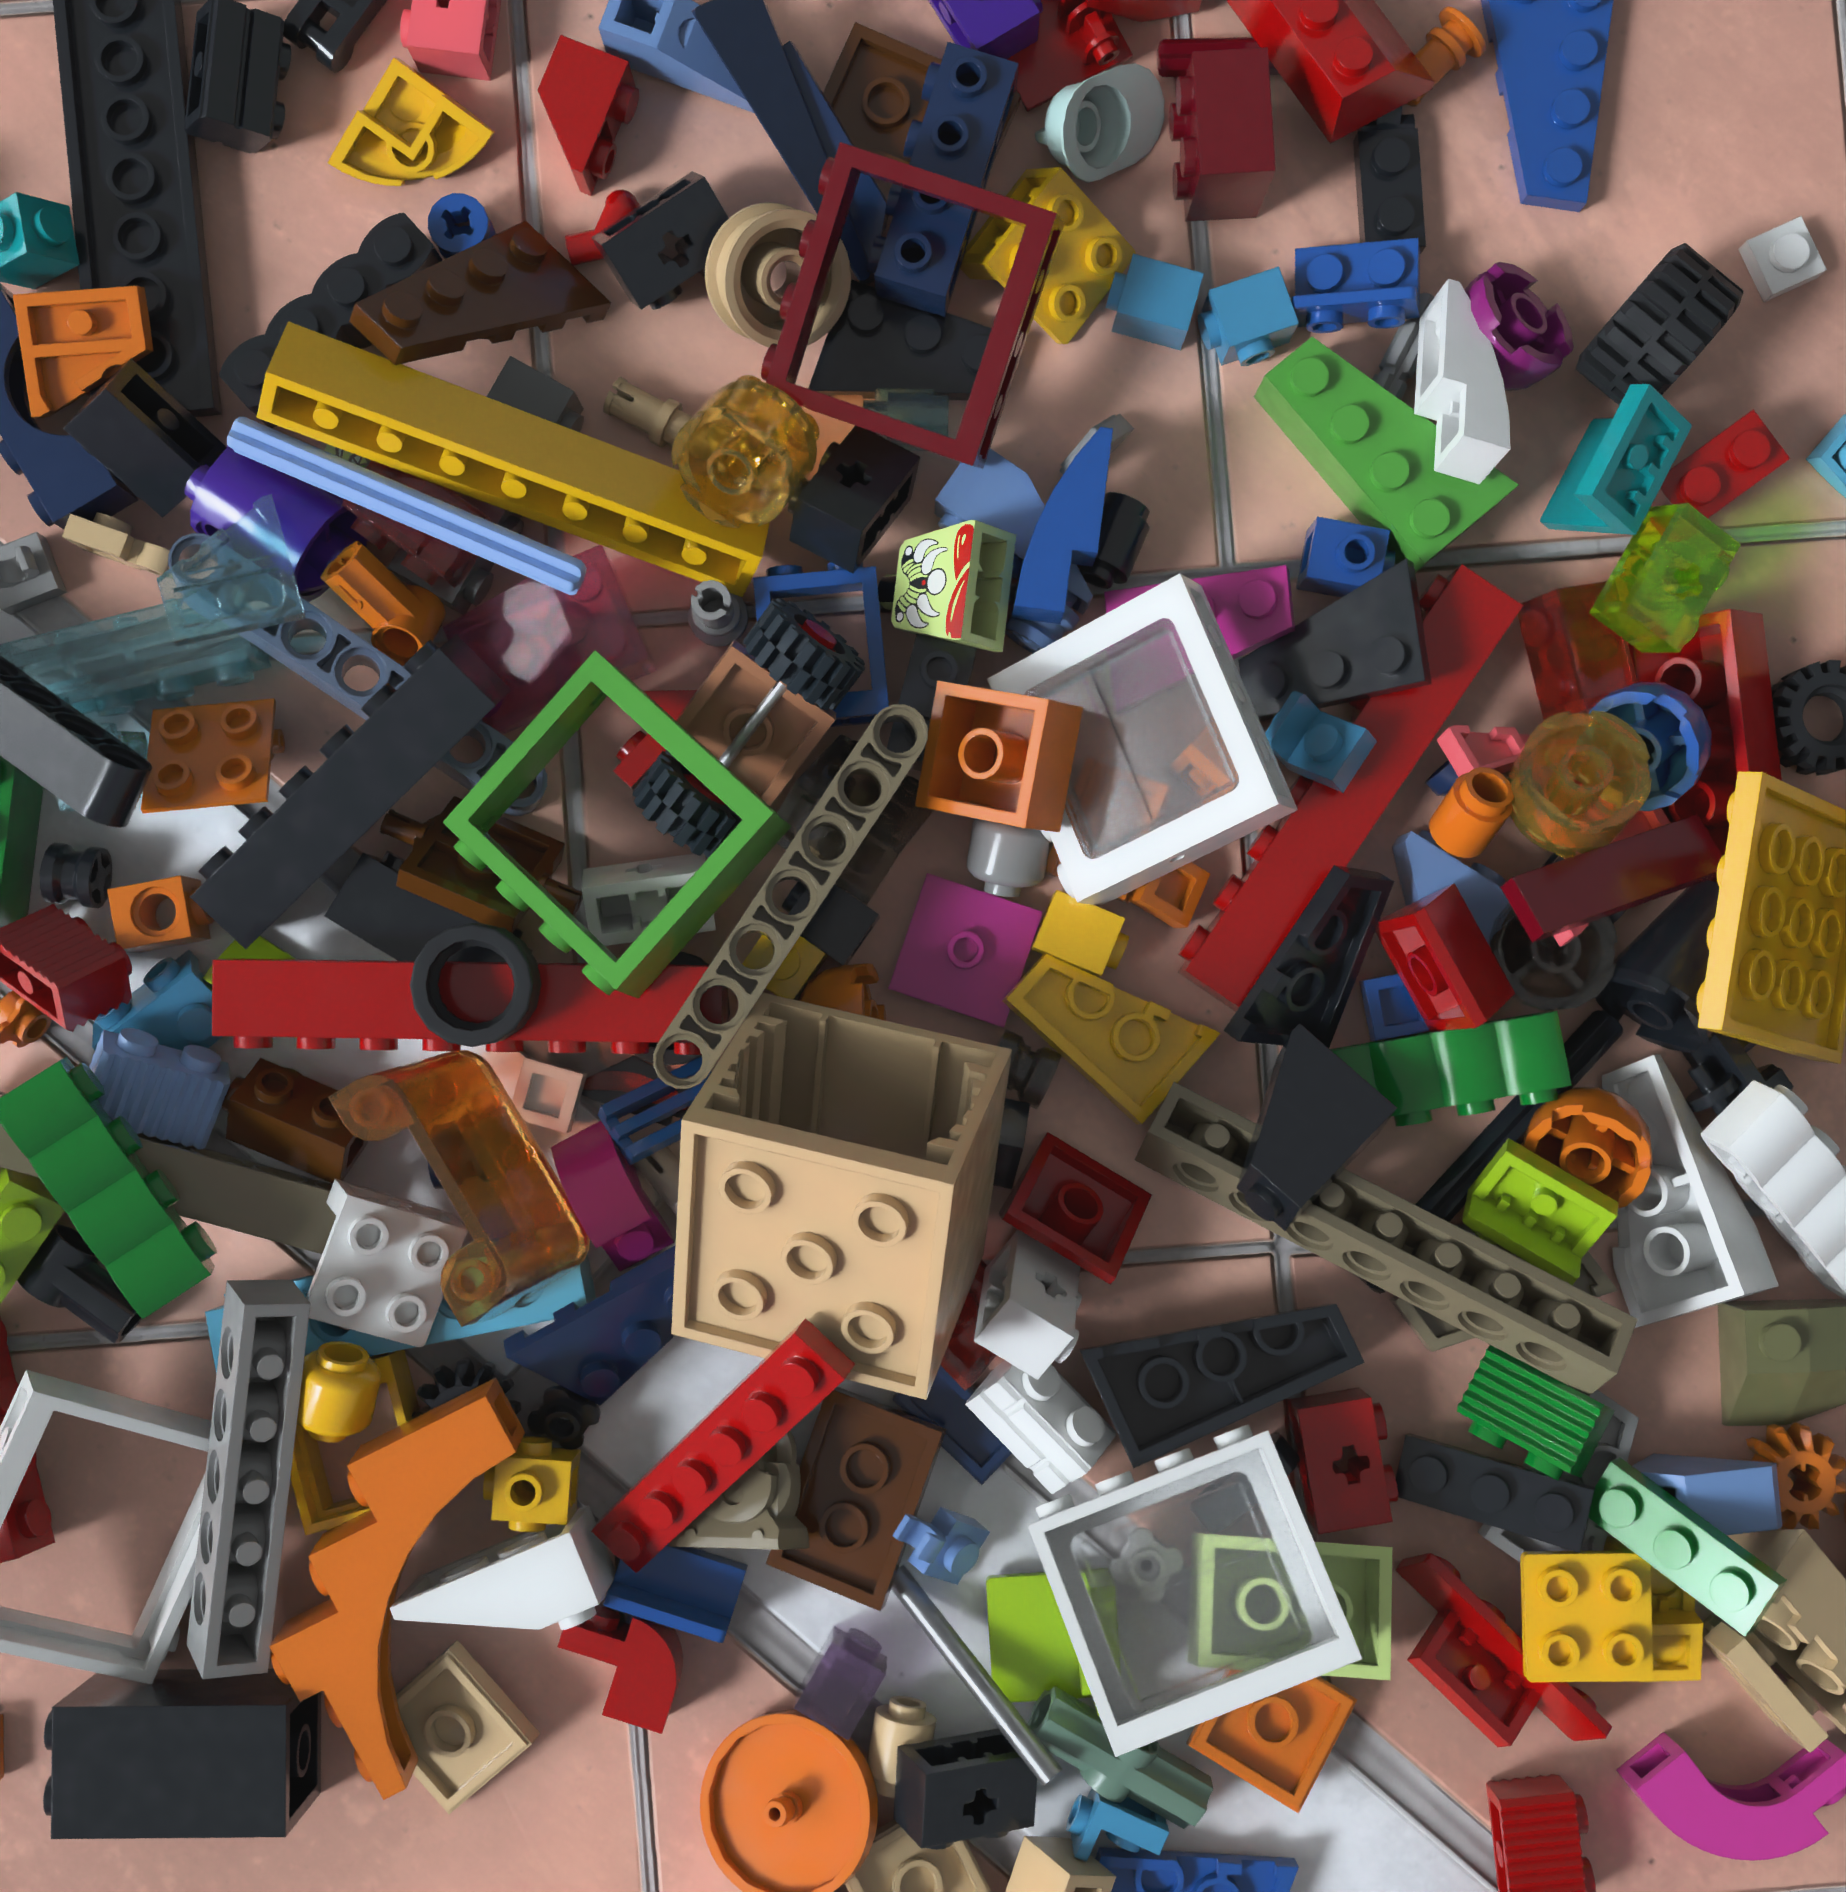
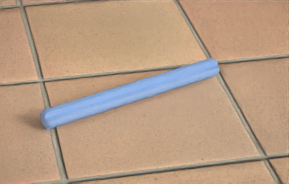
M247 417L236 418L228 433L227 445L238 454L561 592L575 595L585 579L587 567L580 559Z

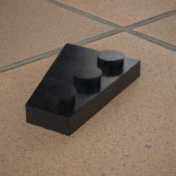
M851 280L846 306L836 324L828 332L808 389L828 396L862 395L863 399H885V395L923 396L925 400H968L992 328L946 313V316L943 317L877 297L874 287Z
M1407 558L1297 624L1295 631L1259 647L1238 660L1241 679L1260 721L1273 719L1293 691L1305 694L1320 709L1432 684L1415 568L1412 561Z
M1334 865L1224 1029V1032L1238 1042L1284 1046L1292 1030L1300 1023L1329 1048L1395 881L1379 872Z

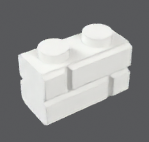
M1004 1360L990 1372L965 1404L1026 1468H1030L1033 1471V1475L1051 1494L1067 1486L1069 1482L1072 1483L1087 1474L1117 1433L1052 1365L1037 1380Z

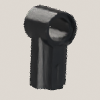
M64 1225L54 1226L17 1280L23 1289L38 1300L57 1308H67L114 1344L122 1341L142 1320L123 1296L106 1267L91 1251L78 1231Z

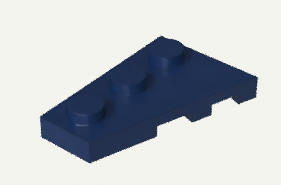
M675 1246L610 1281L609 1292L579 1308L572 1302L553 1313L555 1322L535 1333L528 1335L524 1330H521L503 1340L506 1358L601 1406L675 1336L671 1334Z

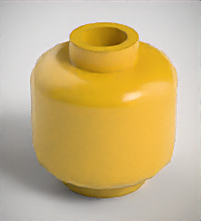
M331 1341L322 1344L318 1350H314L304 1357L297 1424L308 1430V1434L312 1438L327 1443L340 1442L346 1436L360 1433L371 1424L381 1381V1371L375 1361L369 1358L367 1350L353 1343Z

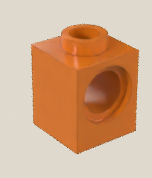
M180 875L107 889L116 944L122 946L125 951L141 953L210 940L209 924H212L214 919L190 898L202 885L201 880ZM170 898L175 904L176 916L169 927L162 929L157 923L156 911L163 900Z

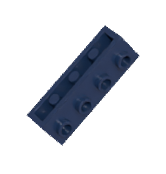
M947 42L941 64L931 62L926 73L921 99L929 101L923 122L913 119L907 134L903 156L911 159L909 165L985 189L1016 92L1019 63ZM892 184L885 209V214L893 216L887 237L880 235L875 237L867 266V272L875 274L876 296L945 317L978 212Z

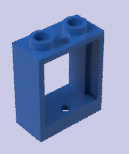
M832 562L827 564V571L803 573L802 566L781 565L768 568L766 570L767 576L754 577L753 585L757 621L774 598L863 591L872 690L848 692L836 709L833 710L836 712V720L830 727L870 724L883 708L889 706L876 566L863 567L862 562L853 574Z

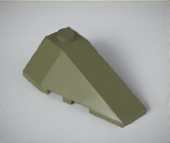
M1845 1299L1729 1301L1718 1305L1723 1425H1789L1846 1404Z

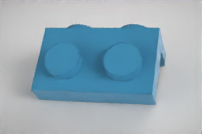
M188 950L176 960L172 957H167L158 962L145 975L143 979L144 984L132 993V998L128 1004L121 1002L117 1010L110 1008L107 1015L99 1013L93 1024L92 1048L96 1051L97 1043L103 1030L120 1034V1031L124 1028L145 1031L156 1037L159 1045L182 1051L187 1045L209 1048L224 1037L212 1036V984L203 979L204 975L199 971V959Z

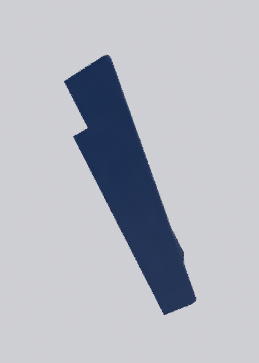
M711 0L699 5L692 10L694 17L818 214L823 195H820L818 192L822 168L828 157L835 158L840 142L854 146L852 140L795 44L788 41L782 45L765 0ZM860 173L841 240L848 254L850 268L861 284L868 285L875 280V274L867 272L872 245L877 235L882 236L883 230L886 229L889 215L885 214L887 199L875 179Z

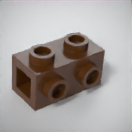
M263 1058L257 1061L245 1078L237 1076L232 1081L222 1104V1109L228 1112L226 1139L332 1184L334 1179L344 1180L368 1144L374 1105L360 1100L349 1092L336 1090L303 1076L292 1068L279 1066Z

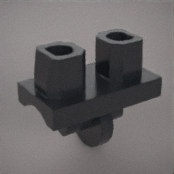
M1715 1033L1706 1047L1702 1042L1698 1051L1690 1053L1681 1051L1692 1066L1687 1072L1698 1087L1685 1099L1693 1112H1699L1712 1107L1718 1116L1753 1080L1772 1089L1779 1084L1792 1091L1794 1086L1784 1071L1774 1064L1756 1068L1747 1054L1750 1049L1757 1045L1751 1042Z

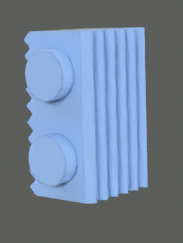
M124 1028L120 1031V1034L103 1030L89 1068L104 1088L105 1095L98 1098L105 1112L112 1120L119 1116L124 1117L136 1134L143 1133L148 1137L156 1136L160 1140L168 1139L172 1143H182L186 1147L193 1145L199 1150L205 1149L230 1086L228 1063L221 1061V1057L216 1052L202 1046L187 1045L182 1051L159 1045L156 1037L139 1029Z

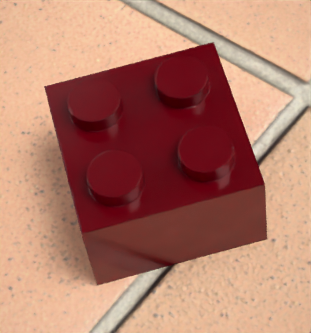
M1268 47L1193 51L1186 76L1177 77L1176 103H1171L1169 108V134L1171 142L1180 141V162H1174L1173 195L1175 201L1184 200L1185 222L1257 218L1276 172Z

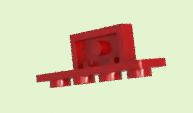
M1432 1553L1402 1559L1396 1568V1572L1438 1611L1407 1660L1497 1747L1512 1746L1535 1706L1573 1741L1606 1739L1612 1726L1596 1711L1597 1706L1586 1693L1570 1686L1567 1682H1530L1523 1674L1522 1639L1506 1624L1504 1614L1496 1606L1480 1599L1460 1580L1461 1575L1450 1562Z

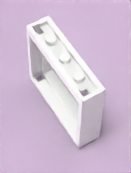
M26 1369L0 1426V1528L53 1411L208 1452L211 1420ZM205 1474L132 1635L0 1606V1652L152 1684L168 1651L175 1652L180 1635L178 1625L187 1605H191Z

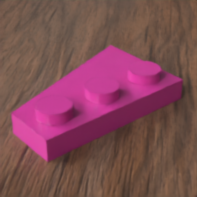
M1287 565L1191 579L1202 586L1233 660L1295 631L1290 572ZM1159 584L1105 591L1106 613ZM1167 618L1109 648L1115 712L1118 714L1139 706L1140 702L1167 689L1170 691L1189 682L1190 678L1196 676L1176 627Z

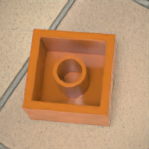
M937 681L915 806L1021 828L1060 832L1083 707L1045 698Z

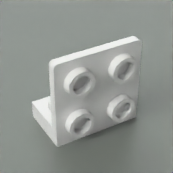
M334 1179L326 1203L334 1212L336 1218L306 1296L307 1300L311 1303L309 1318L415 1347H423L428 1339L468 1229L450 1212Z

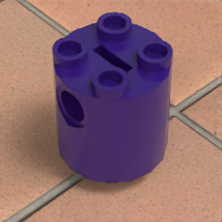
M228 445L211 467L208 465L200 466L187 481L185 495L193 500L190 509V525L194 531L217 539L308 602L320 597L330 588L320 577L327 565L344 548L357 540L367 548L370 520L369 509L238 454Z

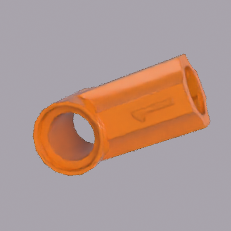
M358 540L344 548L327 565L320 577L374 629L371 636L372 645L401 666H404L429 640L434 641L445 620L446 611L444 605L435 594L420 586H405Z

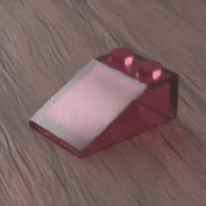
M602 545L595 546L573 556L582 560L587 567L585 579L575 595L566 594L527 577L443 626L448 640L457 634L511 689L504 697L498 711L489 718L483 717L481 719L502 735L531 723L595 650L632 681L657 671L614 564Z

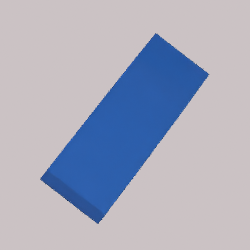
M1100 427L1078 452L1053 489L1034 528L1022 564L1011 618L1061 624L1065 612L1070 565L1093 566L1098 553L1113 428Z

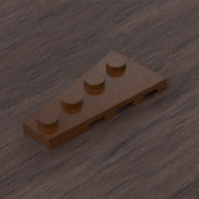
M525 220L355 303L349 322L394 365L462 351L467 341L476 339H489L494 344L512 340L516 331L536 326L544 333L562 329L566 320L583 317L586 323L603 320L612 302Z

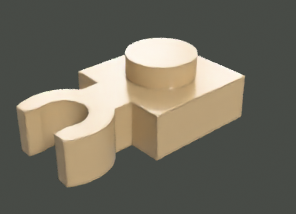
M96 512L93 522L70 514L62 537L85 551L174 581L168 566L169 549L130 536L133 526L106 514Z

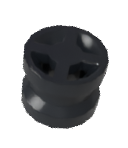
M54 842L49 845L44 853L40 868V890L44 901L62 905L69 899L78 900L84 907L97 909L104 905L108 898L107 889H111L112 860L108 850L91 846L84 852L75 851L71 845Z

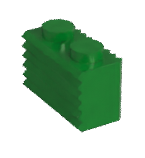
M1491 1345L1486 1349L1485 1356L1481 1359L1479 1368L1474 1373V1378L1469 1382L1468 1389L1457 1406V1412L1473 1420L1468 1432L1500 1449H1503L1507 1439L1529 1451L1523 1461L1524 1463L1559 1481L1563 1471L1580 1478L1582 1477L1615 1412L1610 1407Z

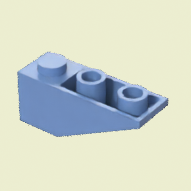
M692 0L608 1L599 25L606 53L627 60L630 68L754 113L694 17L692 10L699 6L698 3Z
M990 448L983 469L960 462L935 498L934 514L941 518L938 522L941 529L968 520H977L1016 534L1012 578L1018 579L1034 528L1045 505L1029 475ZM1071 564L1066 605L1083 615L1088 609L1093 595L1077 565Z

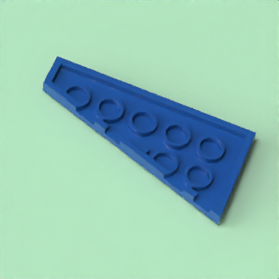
M1481 0L1489 43L1493 42L1498 70L1495 74L1499 96H1504L1510 126L1507 137L1520 203L1580 212L1587 204L1613 0Z

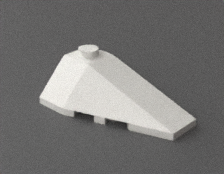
M1652 1055L1602 1075V1088L1617 1093L1638 1110L1650 1131L1653 1156L1651 1174L1643 1193L1626 1207L1618 1209V1247L1612 1248L1614 1271L1629 1313L1638 1319L1635 1328L1778 1287L1779 1284L1753 1219L1720 1160L1704 1142L1701 1136L1703 1130L1661 1055Z

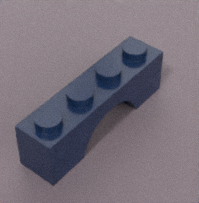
M0 283V435L3 438L0 441V454L16 474L21 475L24 473L34 490L27 495L28 500L34 511L47 526L50 527L55 524L65 529L70 514L92 522L96 512L113 516L137 502V496L99 460L90 455L71 435H55L43 432L34 417H31L13 301L14 294Z

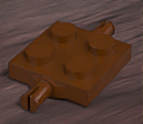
M454 796L441 814L424 823L395 812L393 809L386 813L380 827V833L413 846L412 852L399 868L397 887L480 923L505 928L513 934L527 911L531 908L529 907L523 912L505 899L496 889L501 879L488 866L481 871L465 860L454 848L459 838L443 823L463 799ZM501 816L487 833L559 903L575 916L583 901L582 890L579 891L552 879V874L562 861L565 843Z

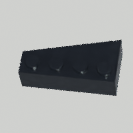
M1323 1304L1079 1349L1133 1468L1365 1363L1337 1304Z

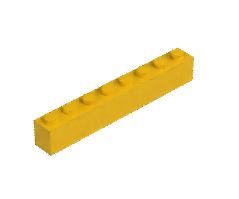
M288 321L266 370L256 416L258 419L700 582L708 580L718 581L727 587L729 593L743 597L763 557L773 506L402 364L394 365L389 359Z

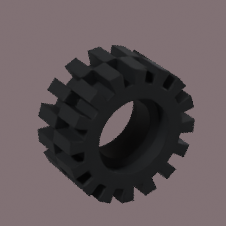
M1829 660L1822 664L1819 661L1787 674L1781 678L1782 682L1771 687L1778 751L1780 750L1783 754L1779 759L1780 764L1785 768L1797 765L1795 773L1808 775L1816 772V776L1846 769V666L1840 667V660ZM1814 696H1825L1834 700L1842 712V730L1832 741H1821L1809 734L1804 725V707Z

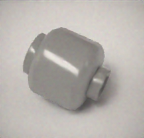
M975 819L970 837L967 869L975 878L985 881V892L1002 897H1019L1021 887L1035 886L1044 879L1050 841L1044 837L1040 830Z

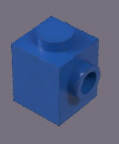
M1317 516L1306 531L1296 589L1342 598L1390 569L1395 563V551L1387 550L1390 530Z

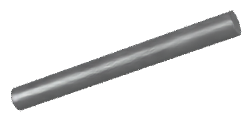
M904 1565L900 1566L891 1590L1039 1782L1045 1786L1063 1770L907 1568Z

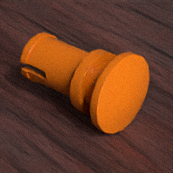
M1450 6L1444 7L1439 13L1442 27H1433L1426 34L1427 43L1415 54L1434 80V86L1450 70H1459L1467 61L1466 54L1478 58L1486 51L1485 41L1474 23L1462 12ZM1427 93L1415 98L1407 104L1412 107H1416L1421 102V99Z

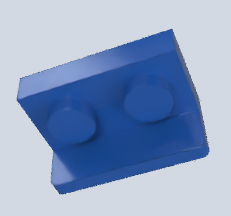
M1419 238L1296 248L1295 296L1291 297V302L1299 322L1298 327H1306L1308 331L1313 333H1332L1341 330L1343 324L1368 322L1370 327L1387 329L1403 325L1405 319L1420 318Z

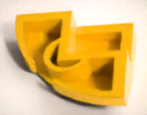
M393 58L365 108L357 110L327 163L354 178L386 186H403L405 181L431 176L437 180L452 174L475 158L487 145L495 132L399 58Z

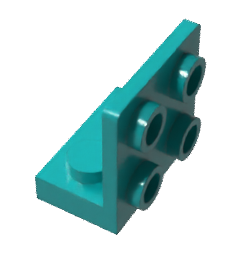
M1630 384L1613 418H1595L1590 422L1540 522L1548 529L1636 535L1693 425L1650 384Z

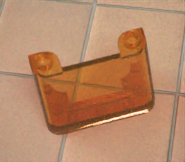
M468 1050L449 1051L362 1077L328 1097L344 1126L352 1135L362 1140L383 1141L394 1137L405 1129H409L474 1241L456 1251L446 1261L441 1271L440 1286L444 1298L461 1327L495 1319L573 1271L585 1260L590 1249V1238L578 1220L557 1175L493 1067L483 1056Z

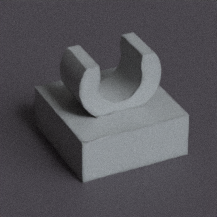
M35 532L0 546V609L12 615L67 593L46 537Z

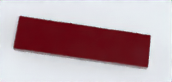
M1698 814L1516 875L1502 885L1501 889L1531 942L1534 943L1717 877L1718 863L1723 855Z

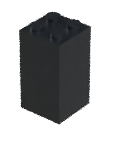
M268 1668V1673L202 1679L198 1669H158L152 1684L100 1673L94 1674L56 1703L46 1719L44 1744L47 1750H52L51 1776L45 1786L43 1808L45 1814L51 1816V1839L286 1837L321 1793V1692L300 1702L291 1685L282 1683L276 1675L274 1668Z

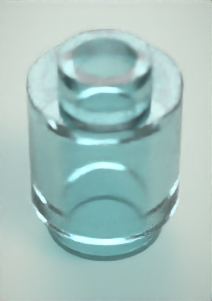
M876 388L875 400H863V408L948 437L949 395H934V389ZM873 432L909 451H928Z

